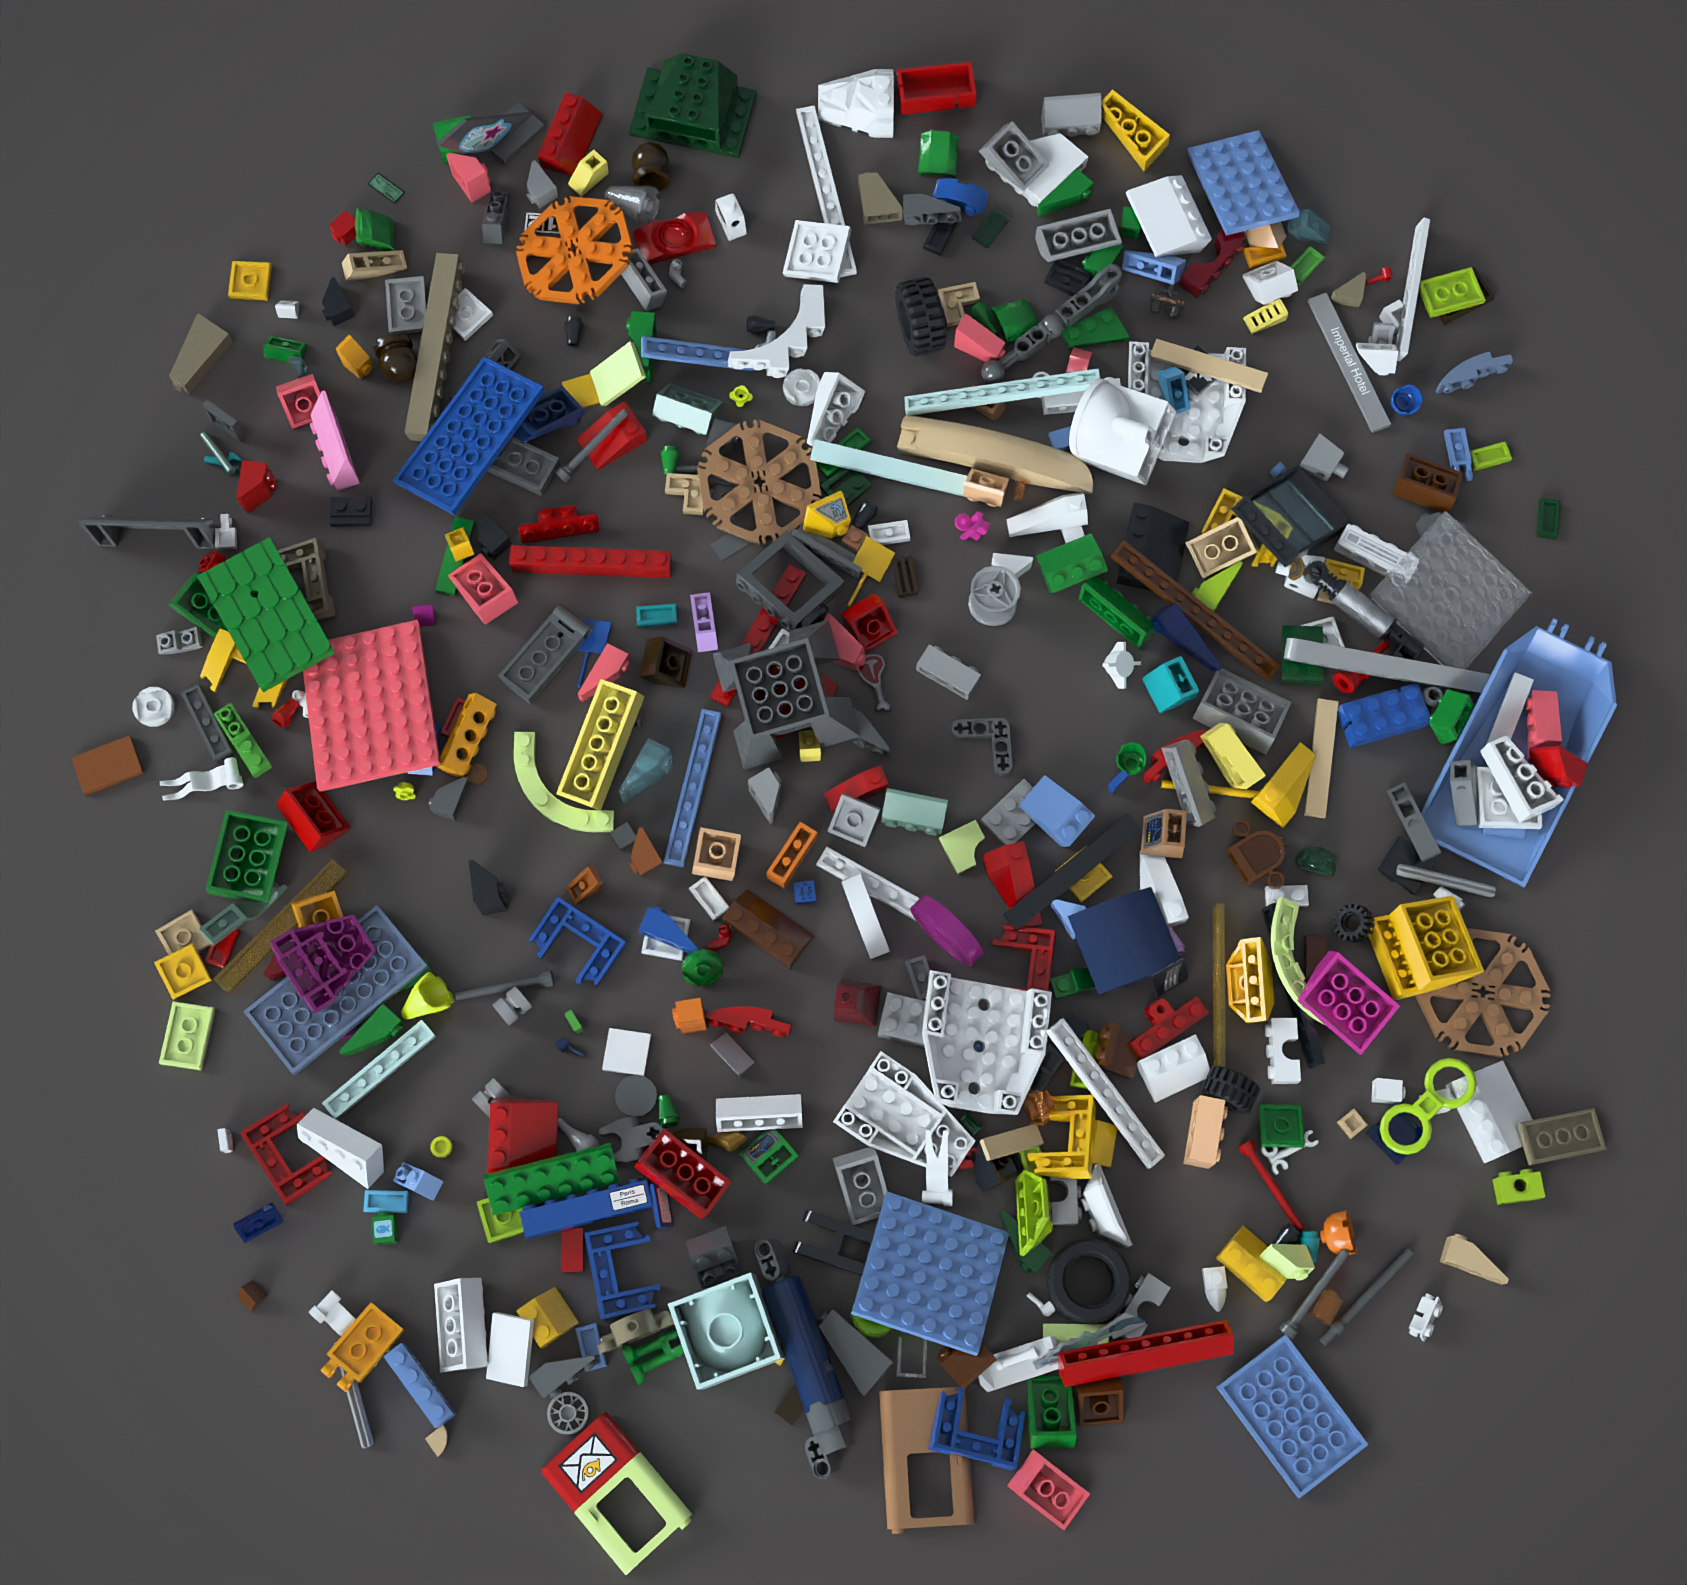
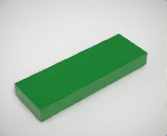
M857 427L837 445L863 450L871 443V439ZM816 461L817 469L827 479L842 468Z

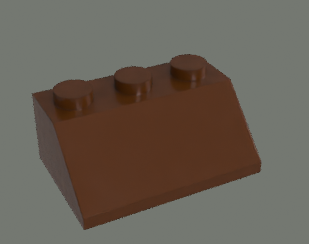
M1407 453L1396 479L1392 495L1448 515L1457 499L1463 473Z

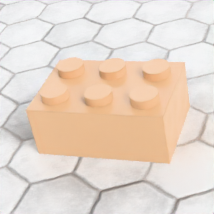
M1202 1095L1194 1100L1183 1164L1209 1169L1216 1164V1161L1219 1162L1221 1149H1218V1144L1220 1140H1223L1224 1128L1221 1125L1223 1119H1226L1228 1112L1225 1100Z

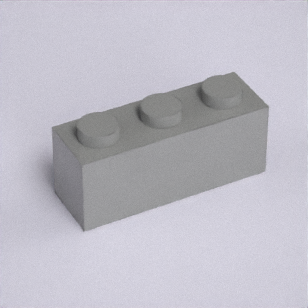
M638 248L632 250L633 254L626 255L631 262L628 263L629 266L621 275L646 311L661 307L667 290Z
M930 644L916 665V671L966 700L969 699L981 678V674H979L976 668L972 666L967 667L962 664L959 658L955 656L950 657L940 647H933Z

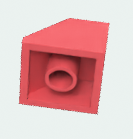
M454 153L446 154L453 177L472 203L490 193L489 184L491 180L487 175L489 172L484 163L480 164L476 157Z
M314 374L276 386L277 394L292 429L313 422L311 413L321 393Z

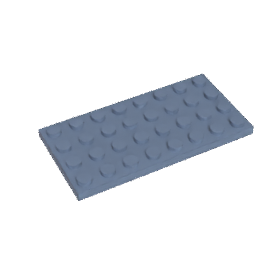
M378 905L358 920L376 951L363 967L356 972L350 983L343 988L333 1003L315 1014L305 1000L299 996L288 977H286L243 1011L294 1076L429 968Z

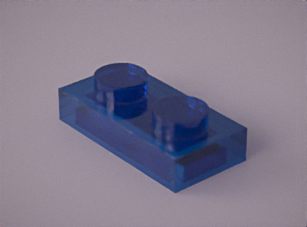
M272 1202L233 1223L243 1242L246 1243L283 1223V1218Z

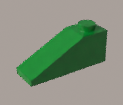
M1075 169L1038 204L1037 215L1040 217L1078 205L1083 200L1089 199L1093 193L1094 182L1081 171Z
M382 1004L339 1052L344 1057H349L388 1041L392 1037H397L402 1032L404 1023Z

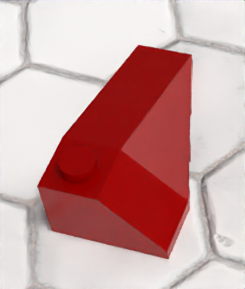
M1024 841L1004 845L982 855L987 876L993 882L1009 909L1035 889ZM1040 912L1022 927L1032 928L1043 925Z

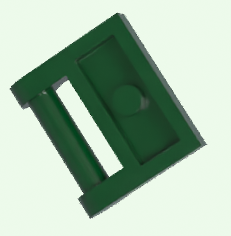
M841 468L826 482L820 483V489L827 496L842 491L847 508L872 488V484L859 471ZM850 473L852 475L835 491L831 489L846 474Z

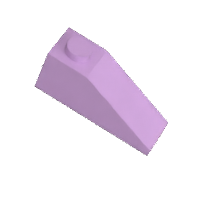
M710 592L690 595L698 652L718 650Z

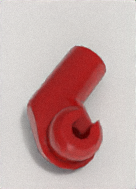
M728 925L719 927L717 939L707 943L709 950L716 951L729 944L732 930Z

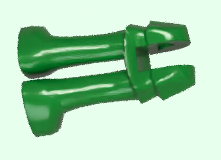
M676 1329L668 1330L665 1334H659V1337L636 1348L628 1344L621 1347L629 1365L660 1348L663 1350V1352L630 1367L638 1385L645 1381L646 1374L649 1371L684 1354L682 1344L671 1349L668 1343L679 1337Z

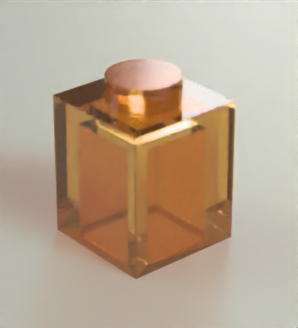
M1331 1289L1323 1290L1311 1306L1308 1314L1329 1325L1334 1320L1343 1300L1338 1298L1339 1294Z

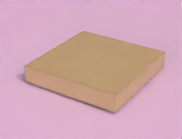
M192 909L155 930L168 955L194 943L199 953L211 946L199 933V928L202 927V924Z

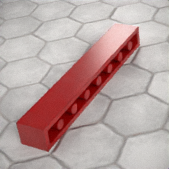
M511 545L509 565L512 573L671 578L672 557L671 551Z
M1222 1320L1058 1352V1372L1064 1387L1232 1355L1234 1334L1228 1322Z

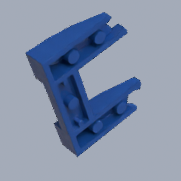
M557 896L529 938V942L535 941L540 951L536 954L542 959L564 928L567 927L597 947L575 982L582 984L583 980L595 981L594 985L598 986L621 955L628 942Z
M638 1222L584 1233L600 1321L652 1309L656 1306L651 1304L654 1291H660V1284L620 1293L618 1291L611 1251L651 1242L649 1235L643 1238L635 1228L639 1225Z
M962 1387L956 1389L957 1394L946 1396L945 1391L941 1392L928 1450L948 1455L956 1454L988 1462L992 1466L1008 1470L1017 1468L1025 1412L1022 1411L1019 1415L1009 1408L1012 1401L1005 1398L996 1438L993 1439L958 1430L964 1395Z

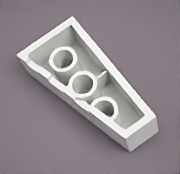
M1507 735L1489 742L1480 751L1519 822L1551 810L1564 800L1559 794L1556 795L1547 780L1544 781L1539 776L1533 764L1530 765L1523 758L1524 754Z
M315 1108L297 1124L298 1138L302 1142L316 1150L367 1189L384 1173L382 1144Z

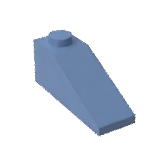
M1126 250L1124 251L1122 270L1174 285L1180 281L1184 273L1186 260L1175 256L1155 257L1154 253Z

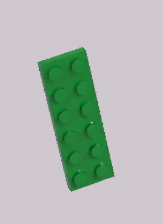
M611 1143L483 1175L493 1215L620 1183Z

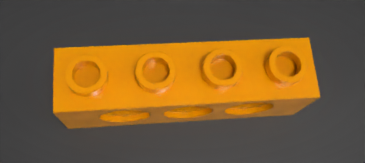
M478 693L468 695L440 755L441 765L435 767L454 777H463L469 772L471 767L469 763L479 750L478 744L487 733L488 729L486 727L488 722L495 716L496 710L494 709L497 705L496 703ZM475 713L479 716L478 723L473 718ZM466 731L471 735L470 741L465 738ZM458 749L462 751L461 759L457 757Z

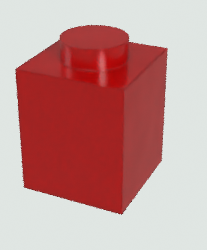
M346 210L329 224L332 232L331 236L336 242H341L347 246L356 238L355 218Z

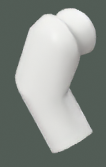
M295 690L292 693V698L303 707V716L309 718L306 693Z

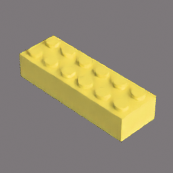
M600 679L556 793L557 795L601 811L645 696L634 690Z

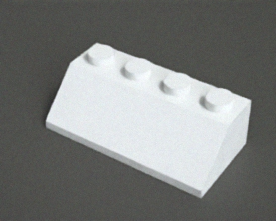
M459 1278L434 1284L440 1373L487 1367L488 1353L486 1349L482 1279Z

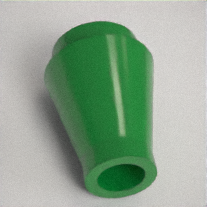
M663 446L660 453L664 470L663 475L667 476V473H675L680 452H678V447Z
M668 1094L659 1096V1123H661L663 1128L676 1126L679 1115L671 1100V1096Z

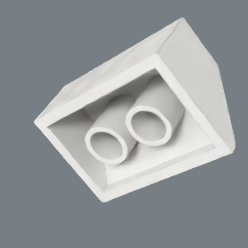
M1196 1034L1137 1063V1068L1155 1103L1205 1080L1210 1071L1206 1054Z

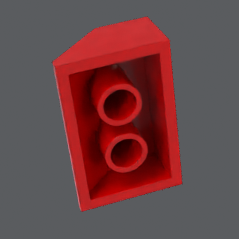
M316 781L285 790L276 803V807L310 852L328 846L351 828L324 791L319 792Z

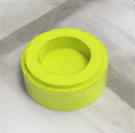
M445 1136L436 1137L431 1143V1152L438 1158H446L453 1151L451 1140Z

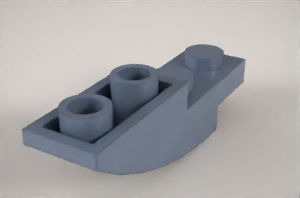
M1486 352L1462 362L1440 381L1436 388V393H1450L1458 388L1468 389L1474 385L1478 377L1483 378L1495 372L1497 374L1506 372L1513 362L1511 354L1492 358L1491 353Z

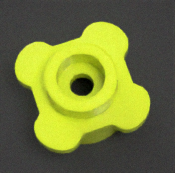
M743 385L736 387L729 394L730 399L736 402L737 407H743L744 403L753 399L752 394Z
M401 782L394 787L397 798L401 800L415 799L416 795L413 794L414 786L412 784Z

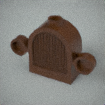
M1245 820L1237 821L1232 831L1236 837L1241 838V841L1229 847L1226 855L1248 887L1266 877L1267 885L1271 889L1277 890L1281 888L1285 881L1284 876L1280 872L1274 871L1282 863L1285 856L1284 847L1287 844L1284 838L1269 831H1257L1249 835V823Z

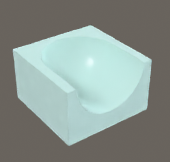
M753 1273L745 1274L668 1304L697 1390L707 1389L785 1359L757 1276Z

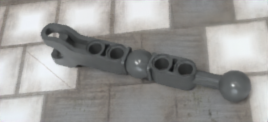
M1115 264L1106 266L1097 273L1087 286L1063 303L1059 310H1055L1054 314L1045 316L1038 323V326L1032 327L1015 341L1012 351L999 361L989 360L985 362L981 368L983 380L988 384L1000 383L1005 376V370L1016 361L1028 360L1040 351L1046 342L1049 343L1051 338L1060 337L1067 327L1075 324L1098 305L1105 304L1115 297L1119 292L1120 285L1118 282L1122 276L1120 267ZM1109 272H1115L1117 276L1111 278L1107 277V274ZM1085 302L1086 305H1080L1078 303ZM1069 313L1072 316L1066 317L1063 314ZM1034 336H1040L1042 339L1037 340ZM1025 347L1027 350L1020 351L1019 348Z

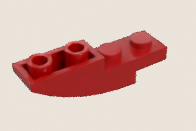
M1210 729L1183 735L1165 746L1182 740H1190V743L1194 744L1196 751L1200 747L1204 749L1206 745L1200 736ZM1162 748L1153 754L1151 761L1154 765L1144 773L1142 780L1147 785L1152 780L1154 782L1158 781L1163 775L1162 771L1166 767L1168 768Z
M727 1007L708 1012L705 1016L706 1021H709V1025L721 1028V1025L729 1027V1031L741 1034V1031L747 1032L748 1025H752L751 1028L756 1031L763 1032L764 1029L772 1031V1035L783 1038L784 1035L789 1036L791 1031L790 1024L773 1020V1011L763 1008Z

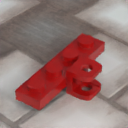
M1198 996L1193 997L1175 1011L1165 999L1155 1000L1144 1008L1145 1016L1152 1027L1129 1043L1142 1060L1208 1015L1209 1012Z

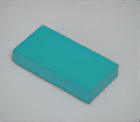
M676 604L636 606L637 627L678 625Z

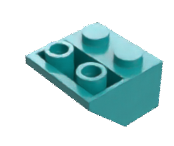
M1182 656L1163 663L1142 678L1159 714L1196 699L1199 693V689Z

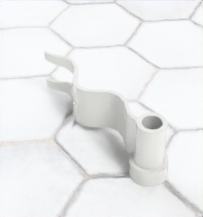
M234 757L224 760L225 765L210 771H191L176 780L160 781V786H180L191 781L181 791L162 796L163 801L183 798L192 791H212L224 785H227L228 789L241 788L244 784L242 776L239 775L237 759Z
M926 1130L927 1191H922V1203L943 1204L944 1206L952 1207L953 1189H948V1130H943L939 1157H936L933 1149L931 1130Z
M331 1290L317 1306L314 1305L309 1313L319 1323L325 1320L342 1336L356 1318L339 1303L341 1297Z

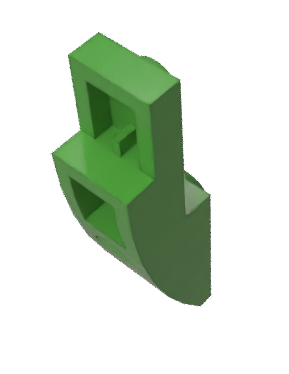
M231 703L213 713L254 778L273 768Z

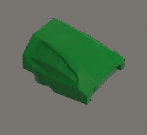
M935 130L922 133L918 175L933 174L955 178L959 136L951 132Z
M358 208L355 219L357 243L361 246H374L380 252L395 251L394 219L374 211Z
M1026 299L998 307H991V312L995 316V321L1000 326V330L1003 332V338L1006 343L1016 341L1032 327L1038 326L1036 317Z

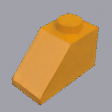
M348 335L336 347L343 366L361 380L364 375L366 376L371 372L373 363L360 345Z

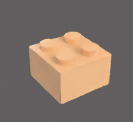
M700 827L692 874L733 881L741 835Z

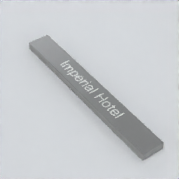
M1327 293L1310 298L1308 304L1371 432L1374 433L1390 427L1391 423Z

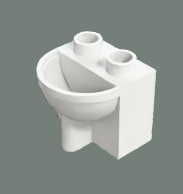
M1098 378L1086 389L1076 409L1070 430V450L1072 454L1087 465L1147 485L1177 412L1167 401Z

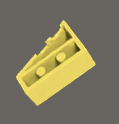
M1219 723L1200 736L1231 788L1247 789L1266 776L1236 736L1233 727L1228 723Z

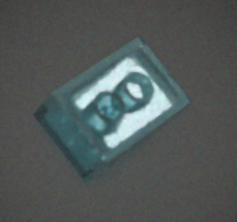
M647 739L619 790L623 803H628L661 780L666 773H670L674 765L670 748L652 739Z

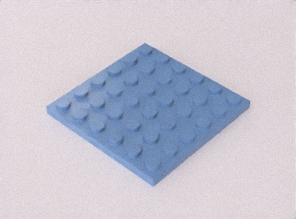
M887 1191L851 1314L977 1356L1008 1241V1232Z

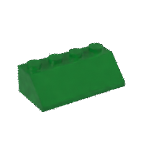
M1094 576L1082 585L1078 600L1138 649L1155 633L1157 628L1155 621L1149 616H1144L1135 604L1127 602L1119 591H1114L1110 588L1106 580Z

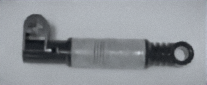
M1314 561L1304 569L1303 577L1306 582L1316 586L1320 585L1319 589L1323 588L1324 593L1327 591L1331 602L1341 608L1342 611L1344 610L1345 613L1355 619L1367 631L1369 630L1375 637L1385 640L1395 648L1389 656L1401 658L1404 655L1405 659L1415 660L1424 648L1422 643L1397 624V620L1353 587L1352 584L1346 580H1337L1338 577H1333L1334 574L1332 572L1329 574L1330 570H1328L1324 562ZM1312 568L1319 571V577L1312 574Z

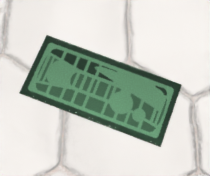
M377 173L367 183L393 203L405 193V191L380 173Z

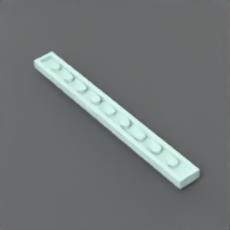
M1099 369L904 397L906 415H917L1084 391L1094 380L1100 378Z

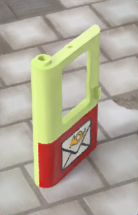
M607 1411L592 1422L540 1471L625 1575L632 1571L678 1527L683 1530L692 1521L689 1518L692 1513ZM626 1477H629L666 1521V1526L638 1552H634L597 1507L598 1502Z

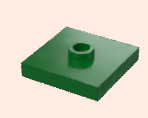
M1259 1104L1258 1115L1261 1147L1304 1148L1305 1138L1301 1105Z

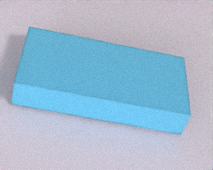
M365 1190L363 1212L408 1213L409 1191Z

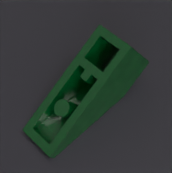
M1003 1209L999 1216L1006 1232H1008V1238L1017 1260L1021 1262L1019 1266L1026 1273L1032 1272L1035 1274L1051 1256L1052 1252L1040 1242L1025 1256H1020L1018 1222Z

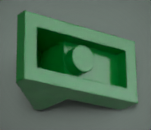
M1088 968L1072 969L1070 973L1050 979L1055 1000L1096 988Z

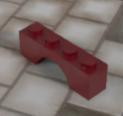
M1222 229L1216 236L1213 245L1217 251L1218 258L1209 264L1192 263L1181 276L1179 286L1195 298H1198L1201 293L1205 294L1211 286L1210 283L1220 277L1222 274L1221 270L1224 267L1228 268L1235 254L1239 255L1243 251L1246 236L1241 232L1226 236Z

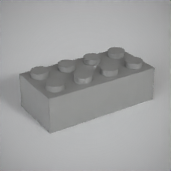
M887 992L877 1037L925 1048L922 1031L926 1001Z

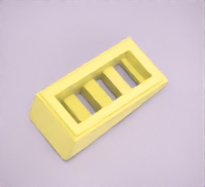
M1277 299L1248 314L1243 320L1251 334H1255L1286 321L1288 311L1281 299ZM1261 315L1263 316V318H1264V320H1265L1264 323H1263V321H1262V319H1261V317H1260ZM1252 319H1256L1258 326L1254 324Z

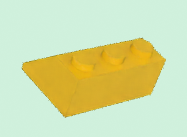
M1243 1225L1217 1255L1216 1259L1262 1300L1267 1302L1273 1298L1287 1278L1283 1277L1261 1259L1260 1254L1268 1246Z

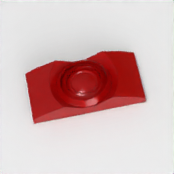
M706 212L683 213L671 220L653 221L633 231L637 248L649 265L716 247Z

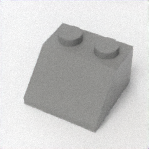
M768 767L748 779L749 792L769 824L774 823L780 799V788L782 787L778 774L775 771L772 773Z

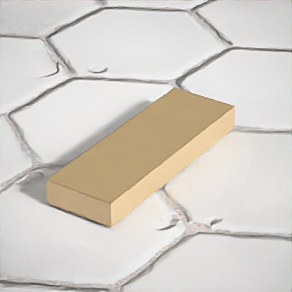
M1037 1124L980 1140L987 1161L1044 1144Z

